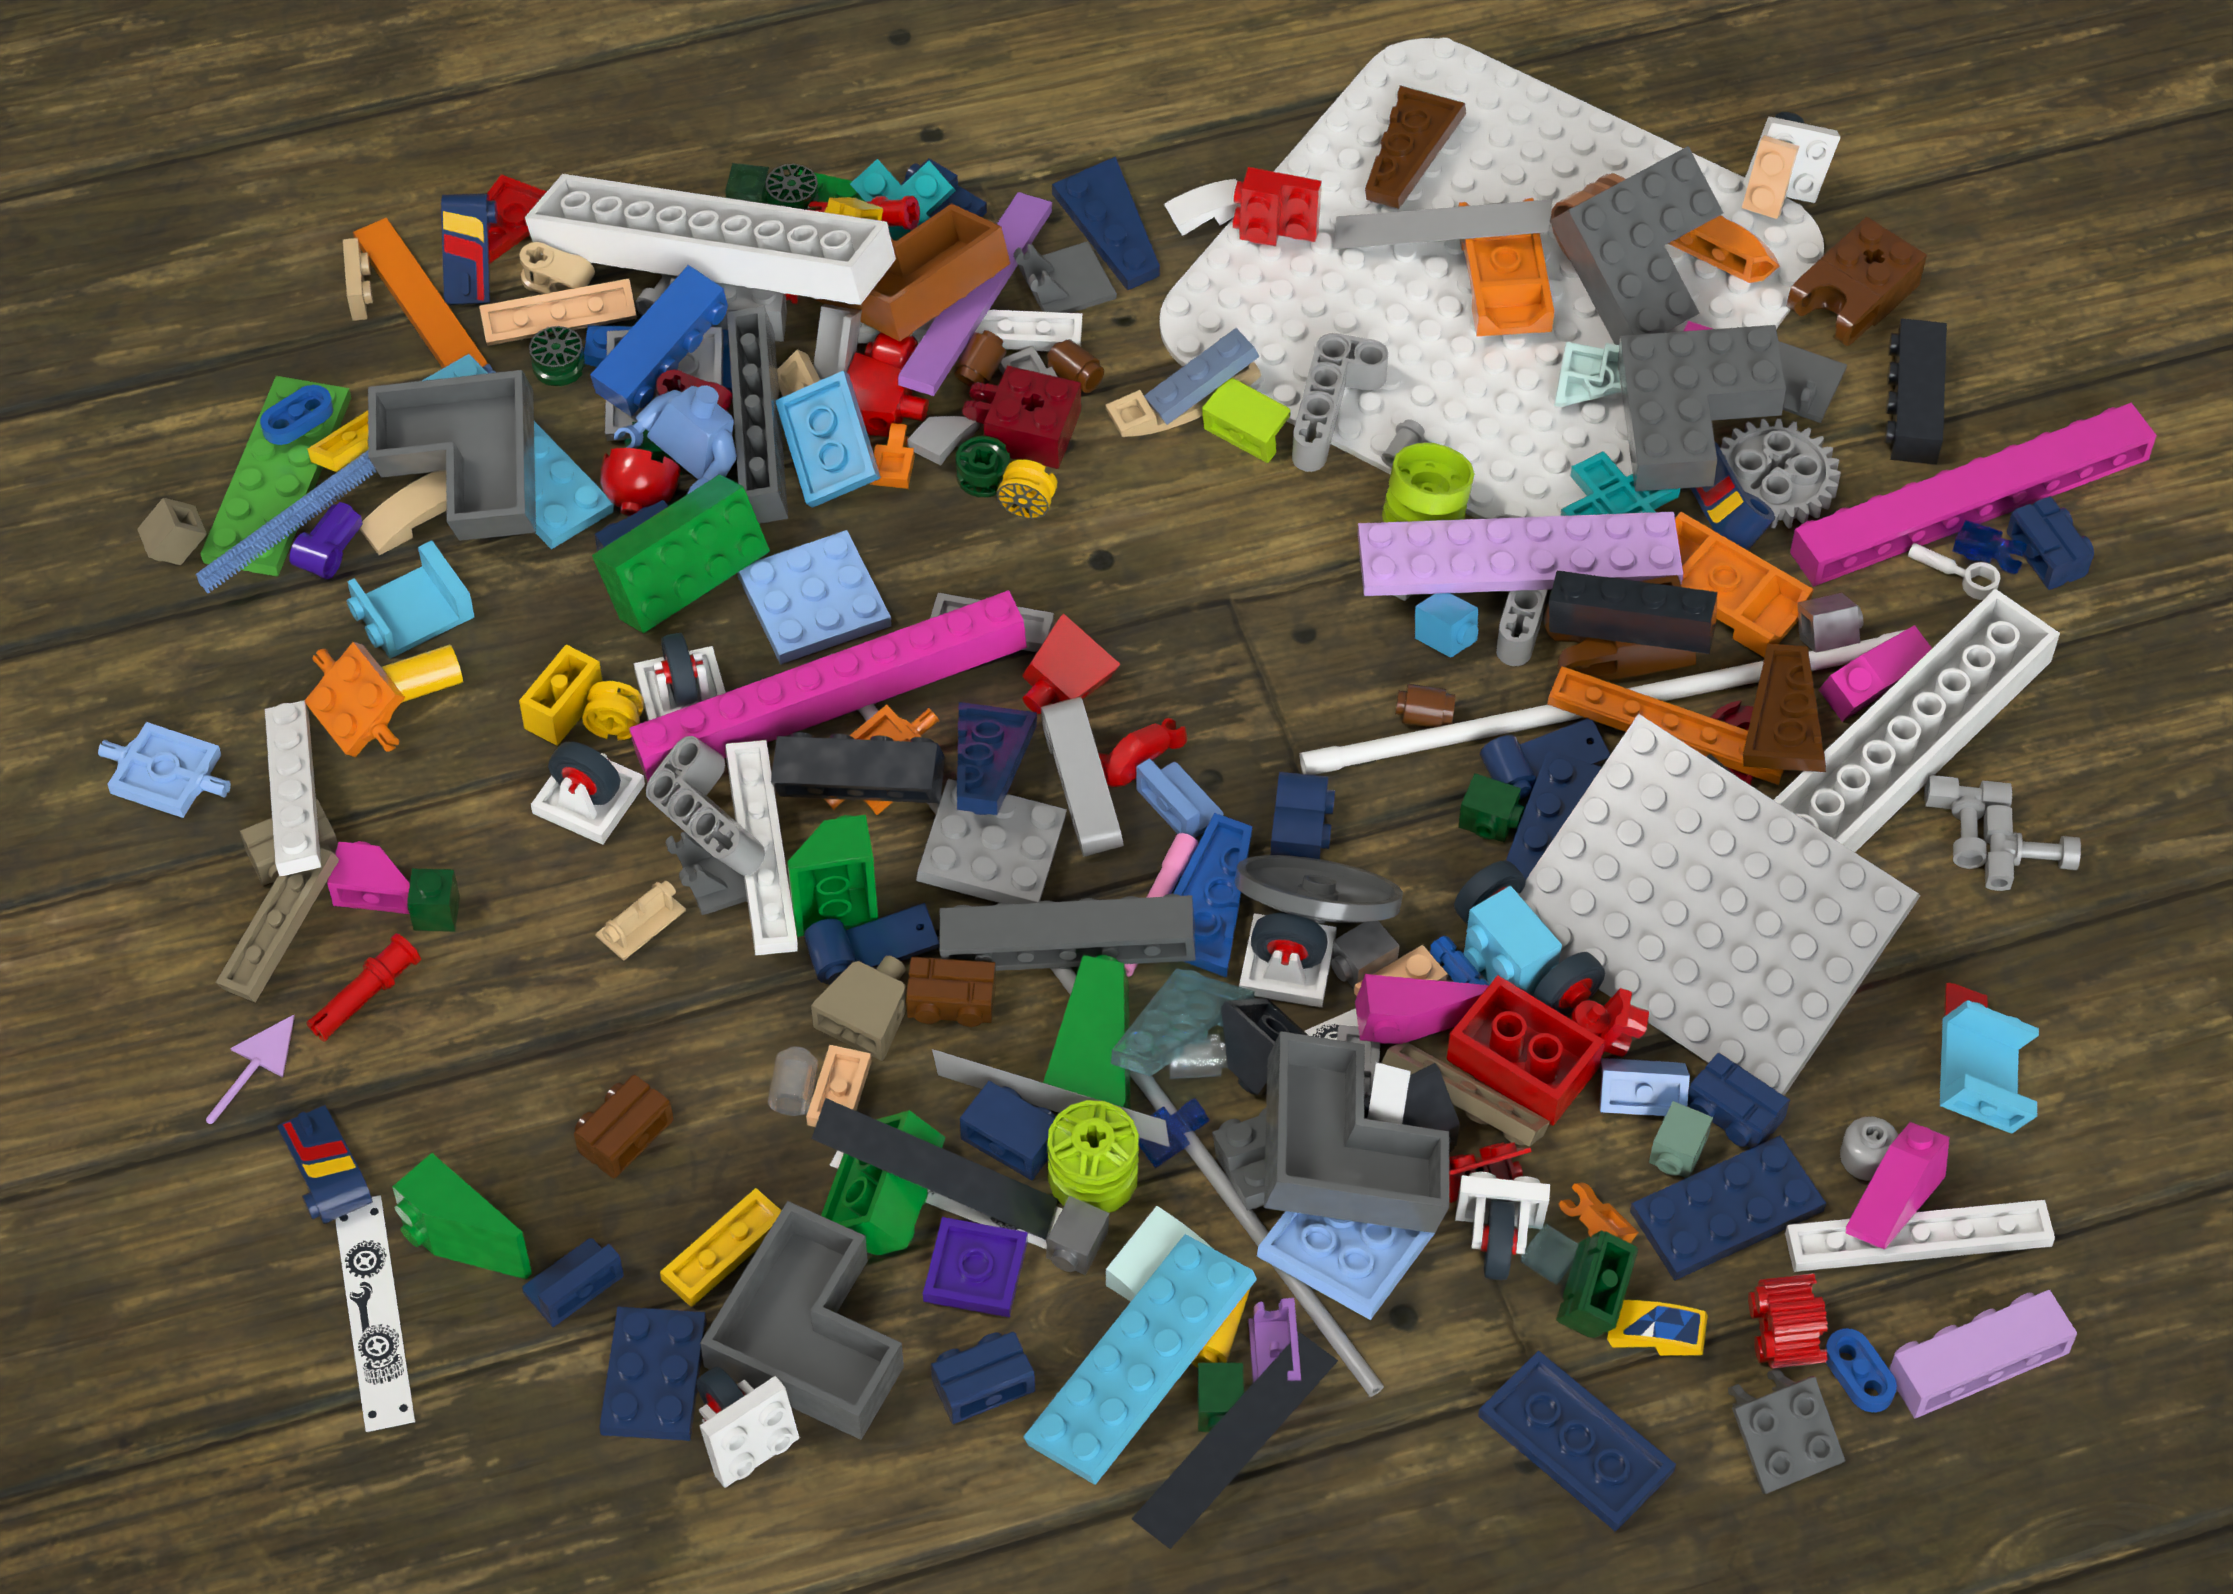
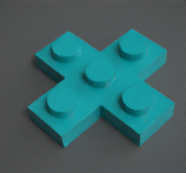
M878 159L850 183L865 202L871 201L877 196H885L888 200H902L904 196L916 197L920 207L918 226L930 218L929 215L956 191L930 161L903 185L897 181ZM903 226L888 227L890 237L894 241L899 240L912 231L904 229Z
M1602 451L1571 467L1570 477L1586 494V497L1562 508L1560 516L1656 513L1654 509L1678 498L1681 488L1635 491L1633 474L1626 477L1610 457Z

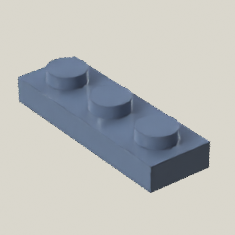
M1235 328L1165 381L1158 384L1144 397L1151 408L1168 425L1260 356L1247 338Z

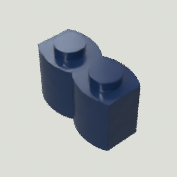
M1279 772L1270 855L1320 859L1321 848L1329 849L1332 825L1324 824L1325 814L1333 815L1335 790L1328 789L1327 776Z

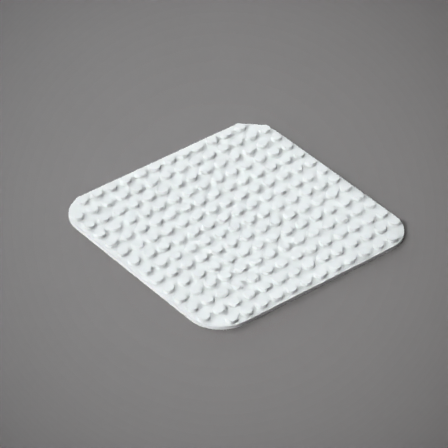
M1449 38L1412 39L1390 45L1369 61L1274 171L1322 181L1319 232L1316 242L1279 236L1276 246L1240 240V230L1233 229L1232 219L1167 294L1160 312L1162 341L1170 355L1181 366H1185L1223 336L1237 328L1255 347L1260 356L1254 362L1261 372V377L1249 387L1290 408L1291 416L1287 422L1293 425L1296 423L1319 338L1329 333H1338L1379 341L1388 349L1386 382L1384 386L1374 391L1345 387L1331 441L1332 445L1391 475L1392 468L1382 461V454L1387 450L1397 434V425L1404 423L1407 419L1414 420L1425 430L1423 443H1435L1450 447L1463 454L1472 464L1475 475L1466 514L1476 519H1493L1501 514H1511L1519 517L1560 516L1562 508L1586 497V494L1570 477L1573 465L1604 451L1626 477L1633 474L1622 392L1563 407L1554 406L1566 342L1604 349L1606 343L1614 344L1571 261L1559 247L1551 223L1549 232L1540 233L1554 307L1552 332L1476 337L1471 308L1472 292L1465 251L1461 250L1460 239L1332 249L1336 217L1458 207L1460 202H1467L1470 206L1522 202L1526 198H1533L1534 201L1552 199L1553 208L1557 202L1574 192L1582 191L1588 184L1596 182L1598 178L1605 174L1615 173L1627 179L1683 148L1470 47L1453 42ZM1400 85L1464 102L1466 115L1400 209L1366 200L1365 187L1375 158L1380 153L1383 134L1388 130L1390 124L1389 116L1392 107L1396 106ZM1692 153L1723 211L1721 216L1742 226L1761 239L1773 252L1780 267L1764 281L1748 283L1672 245H1664L1700 314L1665 333L1684 331L1688 321L1712 329L1776 325L1777 329L1790 312L1786 304L1792 285L1824 255L1821 231L1814 219L1800 204L1786 197L1778 219L1743 209L1742 205L1747 191L1743 183L1745 178Z

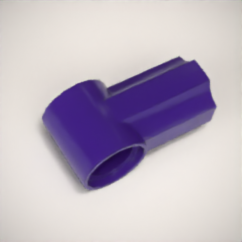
M340 501L336 505L332 504L310 534L304 532L296 538L289 556L291 565L325 579L332 578L341 564L342 551L363 525L361 516L350 505Z

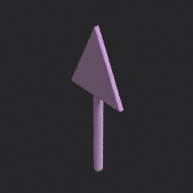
M294 1015L231 1048V1051L251 1062L206 1118L208 1124L215 1122L259 1065L281 1077L284 1076Z

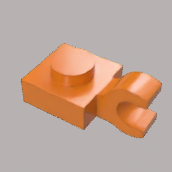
M892 423L887 445H875L874 457L881 478L871 482L870 485L909 488L915 454L914 448H907L909 439L906 436L907 425Z
M1574 1183L1572 1189L1580 1197L1578 1206L1570 1199L1561 1200L1559 1203L1560 1209L1566 1215L1571 1217L1580 1216L1578 1219L1589 1229L1588 1234L1590 1237L1599 1231H1605L1631 1243L1639 1233L1610 1203L1603 1204L1595 1196L1593 1189L1586 1183Z

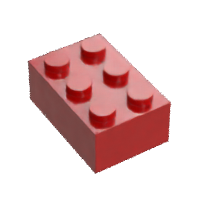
M1497 975L1451 1031L1446 1060L1505 1097L1550 1121L1549 1124L1554 1126L1599 1069L1605 1040Z

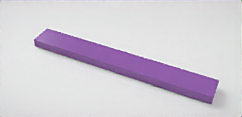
M1020 192L1016 194L997 225L1002 226L1011 264L998 272L993 278L988 279L972 290L966 297L942 311L935 318L899 373L898 385L928 395H935L973 333L1018 264L1013 256L1015 250L1020 247L1023 255L1026 253L1027 245L1032 244L1050 216L1052 202Z

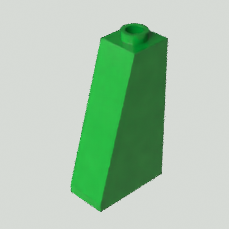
M1083 955L1043 1083L1131 1110L1129 981L1124 963L1111 956L1098 955L1097 957Z

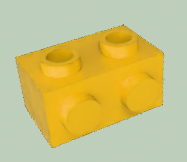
M565 645L519 700L524 729L558 746L583 716L584 709L588 704L587 696L591 686L598 682H603L600 662Z

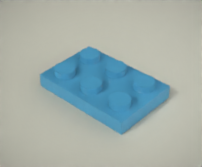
M844 370L775 400L803 496L808 506L813 508L881 478L850 375Z

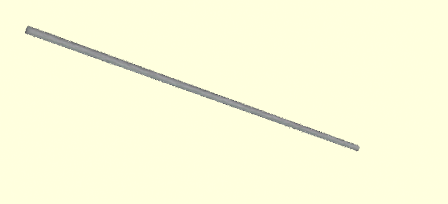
M874 704L858 709L866 721L878 712ZM927 803L933 812L937 814L940 804ZM1071 967L1050 968L1071 995L1077 976ZM1130 1047V1076L1162 1119L1166 1121L1167 1126L1255 1244L1259 1246L1269 1233L1252 1209L1246 1210L1229 1178ZM1273 1266L1367 1394L1372 1397L1379 1393L1384 1385L1309 1285Z

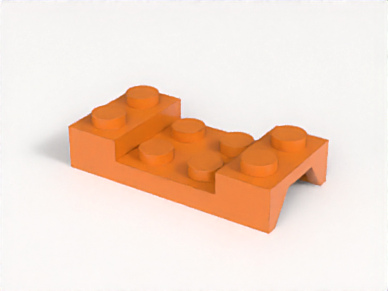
M1526 198L1524 201H1534V200H1533V198ZM1460 202L1458 207L1470 205L1467 202ZM1540 233L1460 239L1461 250L1465 251L1472 292L1471 308L1476 337L1552 332L1554 307Z
M1680 512L1675 518L1683 569L1681 587L1718 592L1717 619L1734 629L1732 639L1765 657L1767 644H1779L1799 621L1797 603L1811 600L1814 589Z

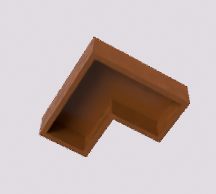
M951 203L899 240L894 241L891 239L896 260L861 305L826 299L815 300L823 304L862 311L861 323L901 341L1011 264L1002 226Z

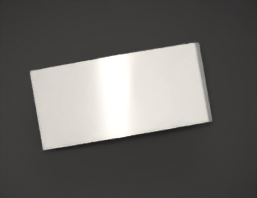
M1231 179L1207 184L1177 196L1164 204L1182 236L1213 217L1216 218L1219 225L1234 217L1236 207H1241V204L1234 203L1237 180Z

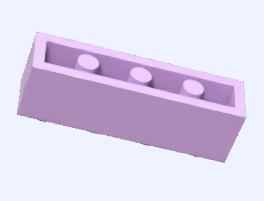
M2050 1289L2035 1296L2033 1293H2026L2015 1299L2009 1307L1997 1312L1995 1309L1985 1310L1966 1325L1959 1328L1956 1325H1950L1941 1329L1930 1340L1920 1344L1917 1341H1912L1901 1346L1895 1352L1889 1370L1895 1377L1897 1391L1915 1419L2069 1354L2077 1332Z

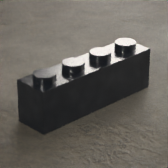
M1901 318L1898 333H1891L1888 356H1895V360L1890 362L1888 367L1887 385H1893V391H1888L1886 414L1892 415V421H1887L1884 443L1891 444L1890 460L1937 465L1943 443L1947 323Z
M1557 570L1549 599V632L1710 654L1717 620L1718 592Z
M795 732L790 737L777 736L771 783L780 797L940 804L945 756L938 743L924 737H914L908 742L894 741L890 737L880 735L872 736L870 740H860L845 734H833L830 738H815L808 733Z

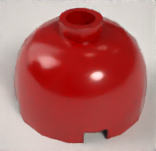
M635 448L611 449L610 456L607 453L604 454L601 466L600 481L603 492L609 501L621 508L620 512L628 517L636 514L640 509L652 506L662 500L668 504L673 498L679 483L681 473L679 465L665 456L663 463L651 460L652 452Z

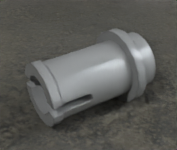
M1407 419L1404 423L1397 425V434L1381 457L1382 461L1390 468H1392L1395 456L1400 450L1406 446L1424 442L1423 435L1425 430L1416 421Z

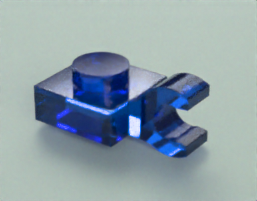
M1965 520L1955 539L1952 552L1962 554L1972 561L1991 563L1994 558L2004 571L2017 574L2022 566V562L2012 559L2009 554L2023 556L2027 545L2019 540L2002 538V531Z
M1196 1098L1184 1104L1172 1115L1168 1113L1164 1106L1150 1115L1166 1121L1169 1146L1139 1138L1138 1145L1155 1169L1190 1145V1142L1184 1135L1185 1133L1198 1130L1210 1121Z

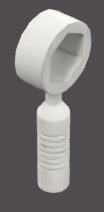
M1913 543L1908 553V557L1945 574L1955 573L1964 577L1963 589L1972 598L1984 600L1994 589H1998L2001 579L2000 573L1991 564L1977 562L1965 570L1957 566L1953 559L1929 550L1917 543ZM1980 575L1991 580L1992 584L1983 587L1972 582L1971 578Z

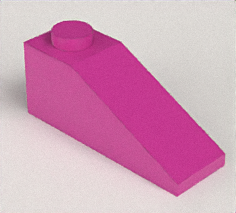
M1914 625L1865 652L1830 675L1819 688V691L1843 722L1884 695L1932 648Z
M1365 974L1355 1000L1360 1041L1403 1044L1456 1027L1488 985Z
M1910 1122L1889 1146L1846 1225L1845 1233L1886 1249L1946 1177L1950 1137Z

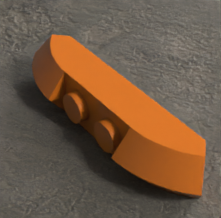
M1721 215L1668 243L1748 283L1764 281L1780 267L1773 252L1761 239Z

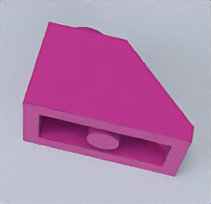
M361 841L354 843L338 842L335 855L339 861L327 882L333 906L409 914L407 900L410 883L381 847Z

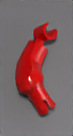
M1167 718L1164 719L1161 726L1154 723L1129 733L1110 754L1098 753L1108 786L1120 787L1129 784L1137 776L1138 765L1149 758L1153 761L1168 748L1178 749L1183 747L1187 742L1186 727L1181 726L1176 730V721Z

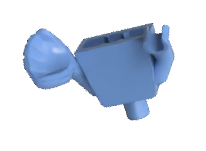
M690 386L683 392L673 390L657 396L635 417L637 422L634 425L622 427L614 434V440H618L628 432L631 435L632 441L626 448H637L643 442V432L648 430L647 437L698 479L692 484L688 494L719 474L726 477L737 456L732 437L734 420L727 411L717 404L718 392L710 386Z

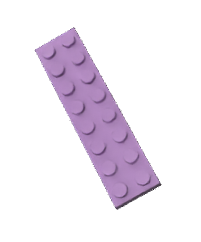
M1674 512L1358 523V543L1364 596L1552 589L1557 570L1632 581H1644L1678 575L1680 584H1682L1683 579Z

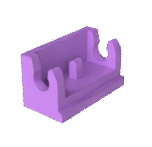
M1294 1298L1282 1299L1279 1303V1309L1276 1311H1265L1264 1303H1257L1254 1306L1253 1318L1248 1319L1253 1383L1290 1342L1293 1371L1287 1372L1288 1381L1301 1380Z

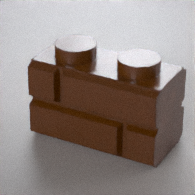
M911 957L906 994L907 1018H915L918 1022L924 1024H934L939 1020H951L967 1027L979 1026L981 1023H992L996 990V962Z
M635 1074L624 1084L618 1082L613 1085L605 1096V1102L594 1113L592 1111L585 1113L575 1127L574 1137L579 1153L591 1163L596 1164L599 1169L613 1179L674 1121L672 1106L668 1098L657 1090L651 1089L649 1084Z

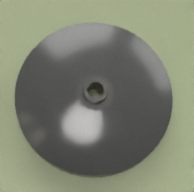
M1266 855L1246 858L1238 863L1234 881L1236 888L1248 897L1279 911L1308 918L1317 924H1322L1326 921L1354 923L1389 919L1399 914L1403 891L1398 885L1375 873L1337 862L1298 856Z

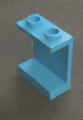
M432 540L418 547L422 567L367 594L364 593L355 578L347 581L351 598L346 601L350 612L356 621L363 619L367 625L365 626L366 633L375 648L381 646L390 659L474 618L469 591Z
M1968 1000L1946 1015L1942 1022L1940 1106L2011 1134L2036 1118L2037 1101L2018 1094V1053L2020 1048L2039 1036V1028L2021 1022L2016 1017L2006 1016L1988 1009L1980 1003Z

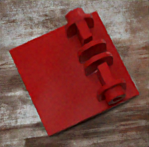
M1501 1142L1480 1148L1481 1157L1475 1158L1474 1154H1459L1449 1157V1203L1455 1202L1458 1199L1462 1175L1470 1176L1471 1173L1475 1172L1476 1168L1478 1172L1495 1175L1496 1179L1514 1181L1515 1178L1522 1177L1523 1171L1519 1161L1512 1162L1511 1158L1532 1152L1531 1148H1516L1515 1142L1506 1144Z

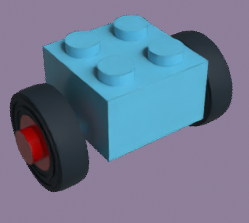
M1505 860L1485 867L1463 886L1454 903L1457 914L1468 925L1464 949L1465 957L1481 973L1489 985L1499 975L1564 1016L1571 1014L1578 1004L1589 1000L1599 989L1605 977L1603 966L1589 952L1576 953L1559 963L1562 944L1518 895L1525 888V878L1514 864Z

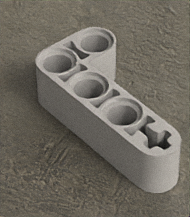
M1329 333L1319 338L1293 432L1292 461L1298 469L1313 472L1325 465L1345 387L1374 391L1384 386L1387 377L1388 349L1383 343L1372 339L1338 333Z
M1501 514V515H1497V516L1494 517V518H1520V517H1519V516H1515V515H1511V514ZM1551 589L1509 592L1500 621L1496 650L1498 658L1503 663L1509 666L1524 665L1531 658ZM1515 633L1519 635V638L1514 637Z
M1077 697L1041 707L1044 734L1050 753L1053 754L1083 857L1124 846L1082 698Z
M686 736L673 747L653 773L646 786V796L713 857L741 875H750L764 861L765 849L763 845L706 796L724 772L725 759L720 753L698 738Z

